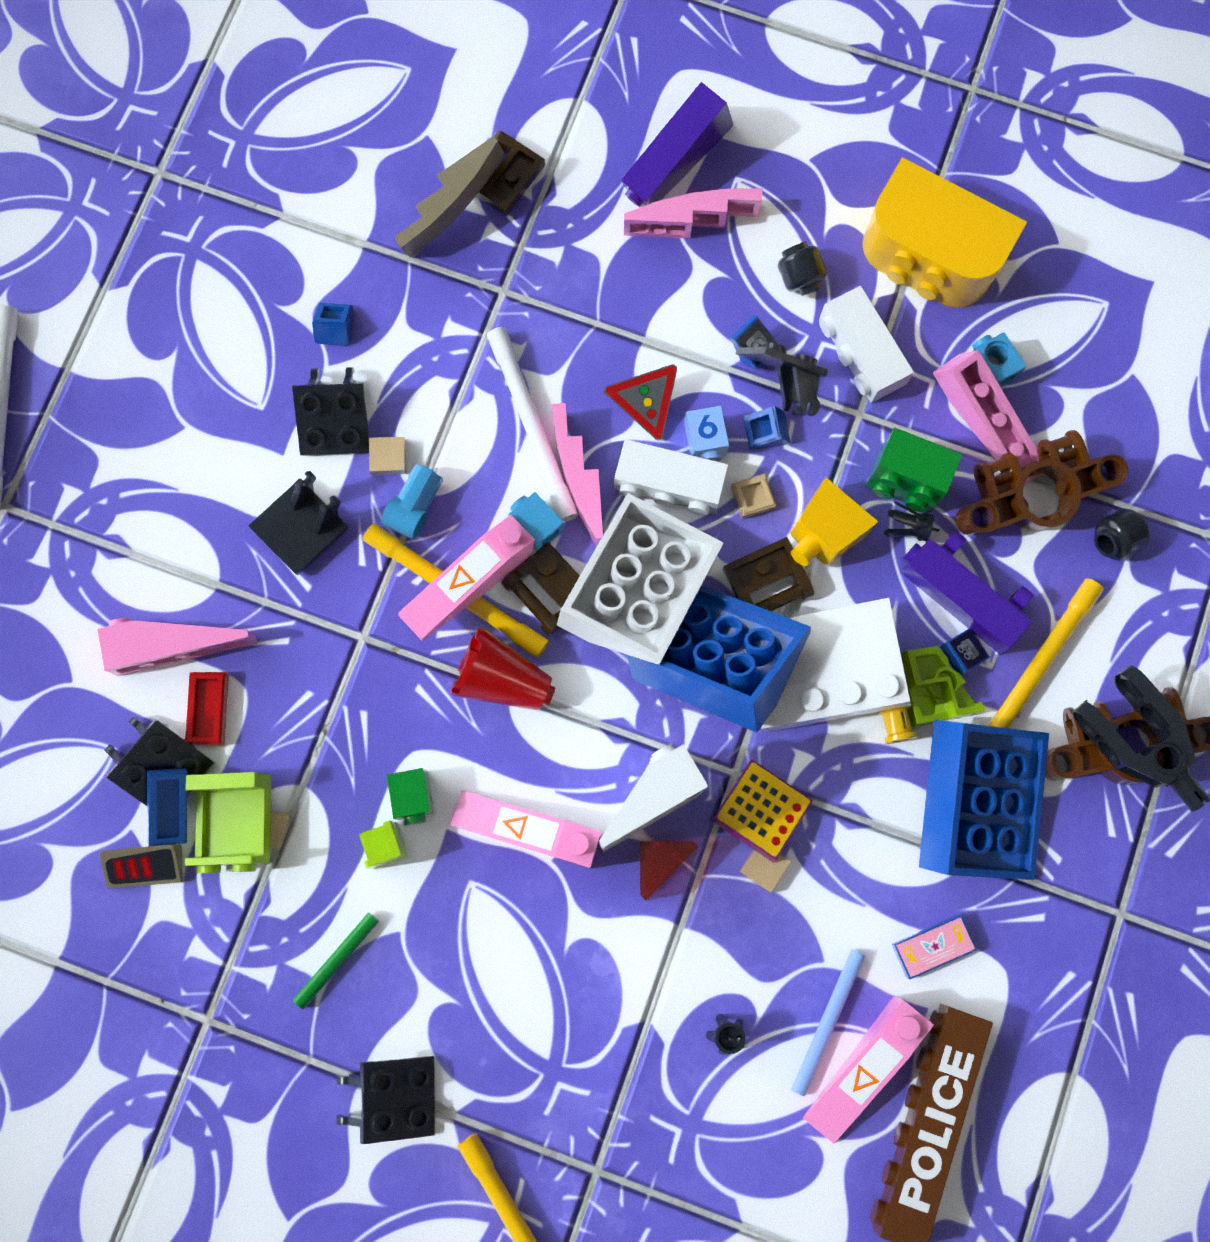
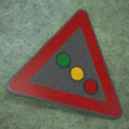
M670 364L605 386L604 393L655 440H661L671 402L677 366Z

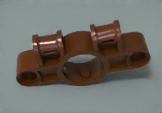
M1069 430L1063 437L1052 441L1048 439L1041 440L1037 445L1039 461L1020 466L1015 455L1008 452L1003 454L1001 459L991 463H977L973 471L982 499L959 509L955 518L956 526L960 532L968 536L988 533L1013 523L1027 530H1042L1060 526L1075 515L1081 498L1124 482L1128 474L1127 463L1121 456L1116 454H1109L1090 460L1084 440L1076 430ZM1102 465L1105 466L1107 469V479H1105L1102 475ZM995 472H1001L999 475H994ZM1042 472L1053 479L1056 484L1055 490L1057 496H1059V503L1055 513L1038 518L1029 511V504L1023 497V488L1028 477ZM975 510L982 517L980 527L975 525L972 516Z
M1173 687L1164 688L1161 694L1185 720L1194 754L1210 750V717L1187 720L1177 690ZM1103 701L1094 702L1093 706L1103 714L1109 723L1114 722L1119 727L1118 729L1132 726L1139 728L1149 739L1148 747L1158 741V735L1134 708L1132 713L1111 719L1106 704ZM1067 707L1063 710V724L1068 744L1048 750L1045 773L1047 779L1061 781L1101 773L1108 780L1120 785L1144 783L1116 770L1072 717L1074 708ZM1199 727L1203 728L1207 734L1206 743H1203L1198 737L1197 731ZM1159 751L1157 761L1160 766L1166 769L1169 763L1168 758L1163 752ZM1057 754L1062 755L1067 762V768L1064 773L1056 768L1055 757Z

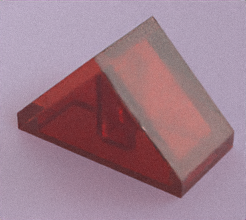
M640 841L639 895L646 901L699 846L694 841Z

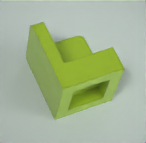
M385 821L382 826L359 834L367 860L364 861L366 869H375L408 857L395 821Z

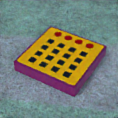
M751 760L711 821L774 863L813 800L754 760Z

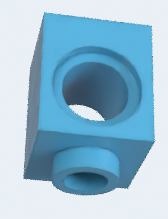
M1005 332L993 338L990 334L986 335L972 345L973 351H980L1000 387L1016 380L1027 367ZM987 356L997 358L1000 365L992 364Z
M536 492L532 493L529 497L526 495L521 496L510 507L511 512L508 516L512 515L535 539L533 549L536 552L548 541L550 543L553 542L564 532V522Z

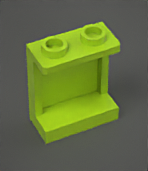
M258 772L186 775V790L196 791L195 857L185 858V866H198V873H221V866L233 865L232 872H256V864H270L271 775Z

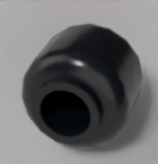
M807 241L781 252L783 257L778 261L777 267L787 291H800L801 296H805L821 289L819 282L827 276V269L817 246H808Z
M1124 508L1102 519L1096 525L1094 532L1095 546L1102 555L1112 560L1121 561L1128 559L1143 550L1149 543L1150 529L1148 523L1143 516L1132 509Z

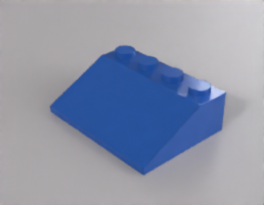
M701 585L659 665L627 655L632 679L757 733L777 706L811 633V626Z
M934 720L919 868L952 876L1035 880L1050 733Z

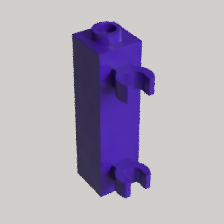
M956 530L942 546H939L931 538L922 547L915 543L902 558L907 562V565L900 573L968 629L971 628L976 636L999 655L1010 649L1032 623L1020 611L1033 598L1034 594L1022 586L1007 601L953 557L954 553L967 540Z

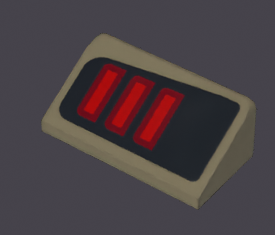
M171 844L100 851L107 889L183 882L182 845Z

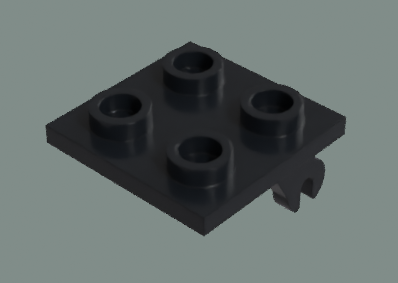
M766 342V346L751 343L750 347H737L736 355L778 371L783 400L782 408L784 411L789 412L791 404L794 402L793 415L804 413L808 403H810L808 415L814 416L818 413L820 409V402L817 398L819 378L826 377L828 369L817 366L818 360L804 354H797L796 357L786 354V347L771 342Z
M346 367L345 378L342 384H321V381H319L320 369L313 368L310 372L308 384L292 386L300 456L369 453V430L364 382H356L354 380V367Z
M311 471L305 472L306 478L304 480L299 478L248 525L297 576L349 528L338 516V507L341 501L333 495L329 497L330 503L326 505L314 492L313 483L316 480V476Z
M136 716L130 719L129 723L136 728L141 737L125 755L121 751L118 752L111 744L104 749L115 762V766L109 771L106 778L146 806L147 771L186 768L187 775H202L215 763L156 718L149 726L145 723L143 724Z
M434 1056L360 1062V1074H349V1076L337 1075L338 1085L362 1087L361 1114L349 1113V1116H336L337 1125L360 1127V1144L435 1136Z

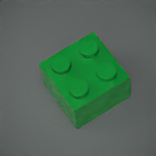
M894 427L878 453L865 487L873 489L872 492L881 498H895L905 502L906 507L916 512L923 513L927 511L931 513L947 494L962 454Z

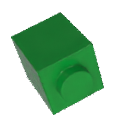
M424 768L386 774L393 819L403 820L404 826L426 822L425 815L434 814L428 771Z

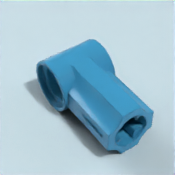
M415 464L398 497L394 496L387 504L382 515L381 524L415 540L426 523L427 510L435 498L443 478L433 470L423 465Z

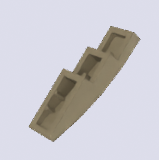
M494 136L437 174L443 187L415 206L422 218L394 236L400 248L409 257H412L438 237L466 209L486 184L505 154Z

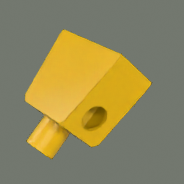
M826 477L790 532L791 536L798 542L791 551V556L802 566H807L815 557L824 565H830L862 541L878 521Z

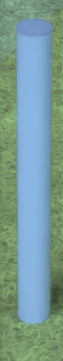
M851 949L791 1088L793 1092L803 1097L807 1093L865 958V955Z

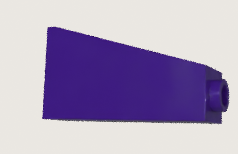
M700 82L621 179L627 190L624 195L639 208L642 204L648 205L662 200L733 127L734 124L727 102L703 82Z

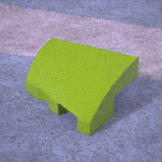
M939 646L907 650L901 653L911 706L907 710L911 727L933 724L934 720L949 721L985 712L982 702L975 703L962 685L966 681L959 672L954 671L950 667L947 656Z

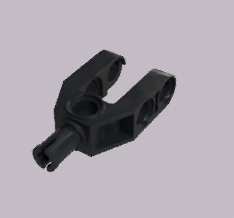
M1129 665L1117 674L1113 680L1120 693L1158 735V741L1145 748L1142 753H1135L1116 731L1119 727L1114 722L1109 723L1095 706L1087 702V699L1072 711V717L1116 770L1155 788L1171 786L1191 812L1205 805L1204 801L1205 803L1210 801V795L1206 793L1189 773L1190 766L1196 762L1185 720L1138 668ZM1159 751L1163 752L1168 758L1169 763L1166 769L1160 766L1157 761Z

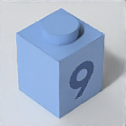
M721 406L687 411L684 425L690 455L716 462L721 461L722 457H726L729 448Z

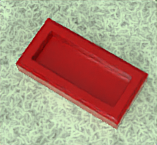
M226 672L189 673L185 740L191 745L224 746L229 681V674Z

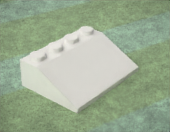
M627 493L561 608L557 626L587 642L659 665L716 559L723 542Z
M889 598L790 618L811 626V633L777 706L761 729L765 732L911 706Z
M671 743L651 755L652 758H650L651 761L599 840L603 852L697 798L708 787L684 744L675 749Z

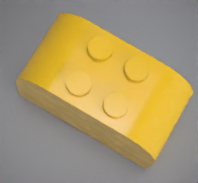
M902 157L877 200L863 236V251L869 263L875 269L887 275L892 282L904 284L916 290L924 299L935 300L949 307H967L976 303L984 296L1007 260L1027 221Z

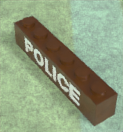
M941 1003L939 1009L933 1010L929 1021L934 1025L929 1031L931 1035L927 1048L922 1047L917 1058L916 1068L920 1072L916 1085L911 1084L906 1094L905 1106L908 1107L904 1123L899 1122L894 1134V1145L897 1146L893 1161H887L883 1170L882 1183L885 1184L881 1199L877 1198L871 1210L870 1221L874 1223L872 1228L879 1237L891 1242H929L993 1025L991 1021Z

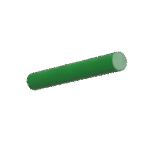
M368 912L293 998V1002L299 1008L305 1009L379 923V920L373 914Z

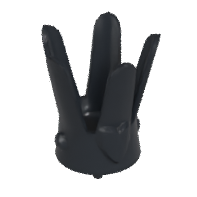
M895 500L894 503L915 515L897 510L888 511L889 517L912 528L886 529L884 535H887V537H913L918 541L927 542L932 531L940 532V529L933 527L934 516L926 512L922 514L917 513Z
M718 1014L716 1016L718 1027L715 1031H707V1039L716 1043L719 1048L718 1052L721 1055L738 1053L744 1048L745 1044L742 1020L737 1019L735 1023H730L723 1014Z

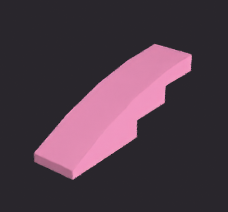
M735 188L694 192L653 202L624 213L623 236L690 239L692 226L725 228L727 216L759 217L763 188Z
M566 403L552 404L557 451L565 482L570 490L579 517L597 547L603 537L599 469L584 470L582 436L568 437Z

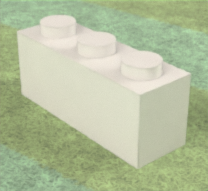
M861 286L824 304L819 320L821 330L827 338L831 337L837 346L838 358L844 366H849L855 376L854 383L860 394L866 395L869 401L873 403L907 385L914 371Z
M625 439L614 478V489L620 490L619 493L623 496L629 493L637 498H640V495L653 498L655 503L666 507H673L674 504L686 506L690 512L698 515H708L709 512L716 514L728 464Z

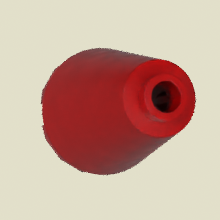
M478 627L476 635H473L458 669L460 676L457 681H453L450 694L461 698L538 711L542 705L549 706L556 687L551 685V676L489 631Z

